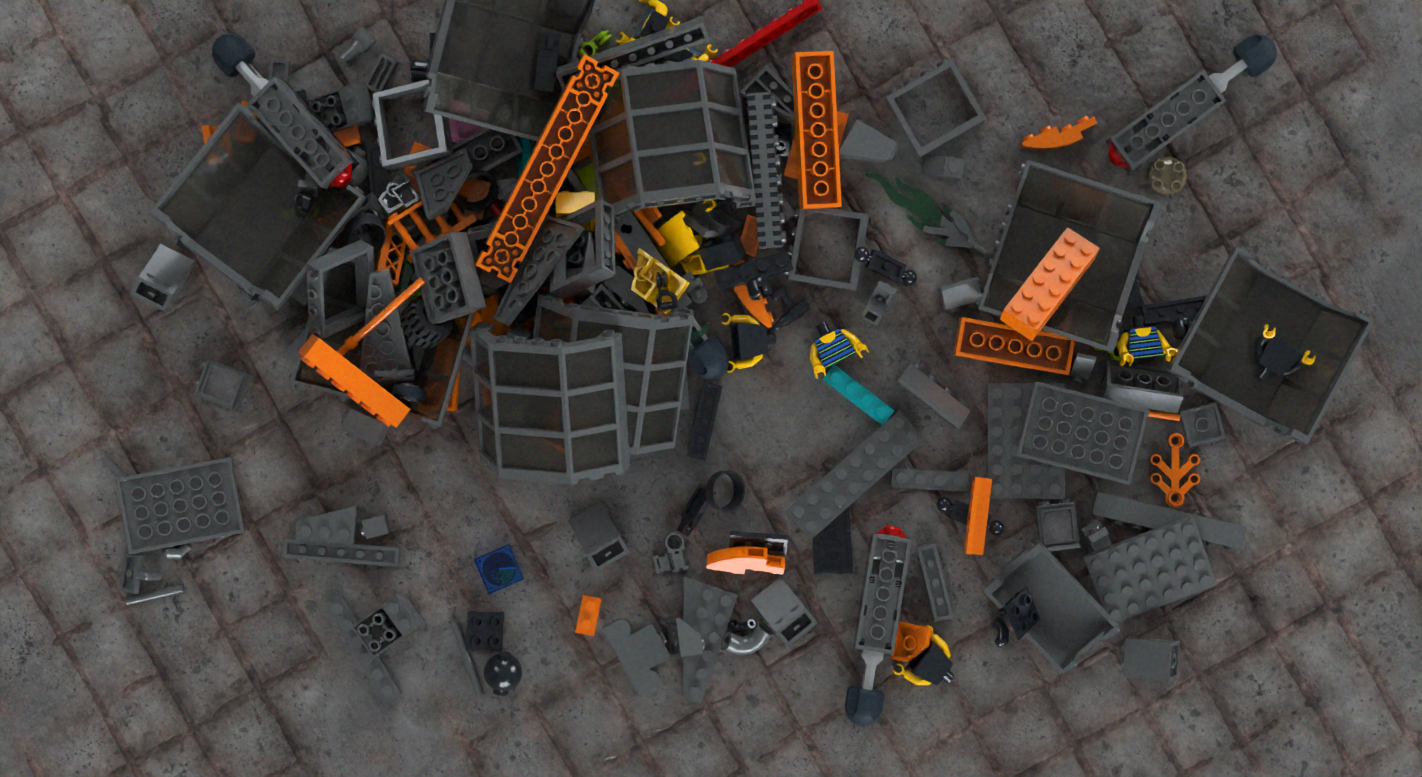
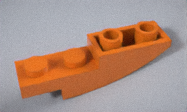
M1088 116L1077 120V125L1072 127L1069 124L1061 128V133H1059L1057 126L1051 128L1049 125L1039 130L1041 134L1037 136L1030 134L1022 138L1024 142L1019 145L1020 148L1029 150H1050L1068 146L1084 139L1081 132L1096 125L1097 121L1095 117L1089 119Z
M741 260V262L733 263V266L745 263V261ZM745 285L733 287L748 312L762 325H765L767 328L772 327L771 323L774 322L771 311H766L765 305L768 304L766 298L763 299L762 294H760V300H752Z
M732 547L708 553L706 568L715 571L731 572L733 574H744L745 569H751L753 571L783 575L785 557L767 554L768 548Z

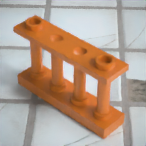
M421 200L398 215L396 212L389 216L385 227L389 228L394 225L410 248V252L420 246L416 245L400 221L408 215L411 216L426 238V244L450 232H462L473 225L477 219L473 214L470 216L464 215L456 202L453 201L450 208L457 217L456 221L458 224L452 227L450 224H447L442 215L436 217L435 220L442 229V234L436 237L435 234L432 235L416 211L423 206ZM411 254L407 257L410 264L413 263Z

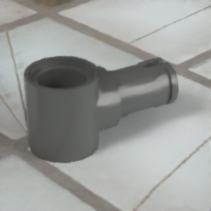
M361 27L351 37L352 41L350 42L351 45L340 57L348 64L359 52H368L376 44L377 40L364 27Z

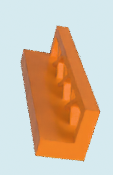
M387 218L384 221V227L385 224L388 222ZM390 226L389 228L385 227L386 240L378 250L374 271L391 268L395 274V278L392 280L393 286L397 287L406 243L401 238L402 243L395 246L391 239L396 233L393 232V228ZM393 251L398 256V261L394 263L388 258V254Z
M972 476L963 549L965 554L983 555L992 486V479Z

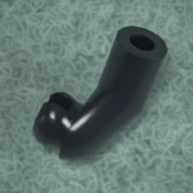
M998 617L992 624L999 631L995 644L998 647H1002L1009 642V629Z
M734 619L728 623V626L731 628V632L739 633L753 629L756 626V622L753 619H749L739 624Z

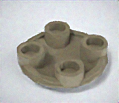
M1162 157L1156 160L1148 173L1152 188L1164 195L1180 191L1185 185L1187 178L1184 164L1172 157Z

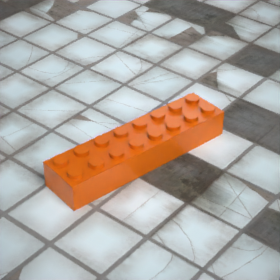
M834 51L795 52L791 55L799 210L842 207Z

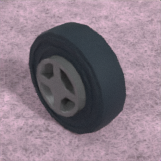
M401 383L393 385L392 394L402 400L417 402L425 401L427 391L417 385Z

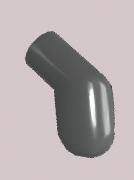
M189 543L182 544L179 548L166 547L162 548V553L167 559H181L192 547Z

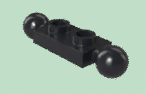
M859 247L854 252V257L857 261H867L865 268L896 283H900L902 279L906 285H913L917 281V274L914 271H905L906 264L875 249L871 250L870 254L865 247Z
M941 497L937 500L936 506L939 511H950L949 518L967 525L969 505L958 500L953 505L947 497ZM988 514L986 528L989 529L992 535L998 536L1004 531L1003 523L998 520L991 522L992 515Z

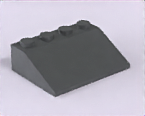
M450 232L410 251L417 279L422 277L426 282L420 287L429 323L433 325L474 313L486 307L467 232Z

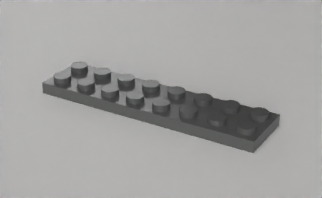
M899 410L791 505L785 513L811 541L921 444L925 438Z

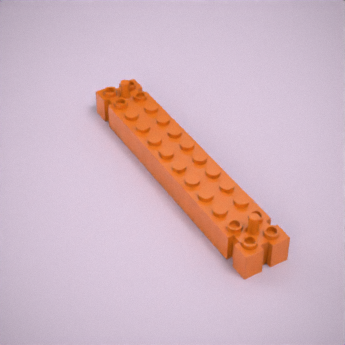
M582 54L576 66V69L579 70L577 77L572 75L486 241V244L489 245L487 251L481 250L475 262L476 266L488 272L493 268L497 271V277L509 283L512 282L518 270L514 266L517 260L523 261L608 96V93L604 92L607 85L612 87L619 75V72L606 65H603L602 69L597 67L598 61L585 54Z

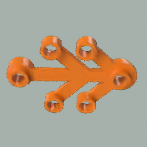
M1172 433L1167 439L1168 445L1171 447V469L1162 461V457L1159 454H1152L1149 458L1150 463L1156 465L1171 480V488L1162 481V477L1158 473H1152L1149 480L1166 494V503L1170 507L1177 508L1184 503V494L1193 485L1200 482L1199 475L1191 473L1187 477L1188 481L1179 488V480L1193 466L1200 463V457L1196 454L1189 455L1187 462L1179 469V448L1183 446L1184 438L1179 433ZM1176 437L1178 439V443L1173 444L1172 438ZM1154 456H1157L1159 458V461L1157 463L1153 462ZM1193 456L1197 458V462L1194 464L1191 462ZM1154 475L1159 477L1157 482H1154L1152 479ZM1193 475L1197 477V480L1194 483L1191 482V477ZM1176 494L1178 497L1177 501L1175 502L1171 499L1172 495Z

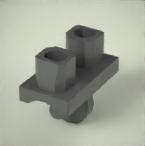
M691 272L682 276L683 279L690 283L685 290L689 298L697 304L705 302L707 292L699 277L695 279Z

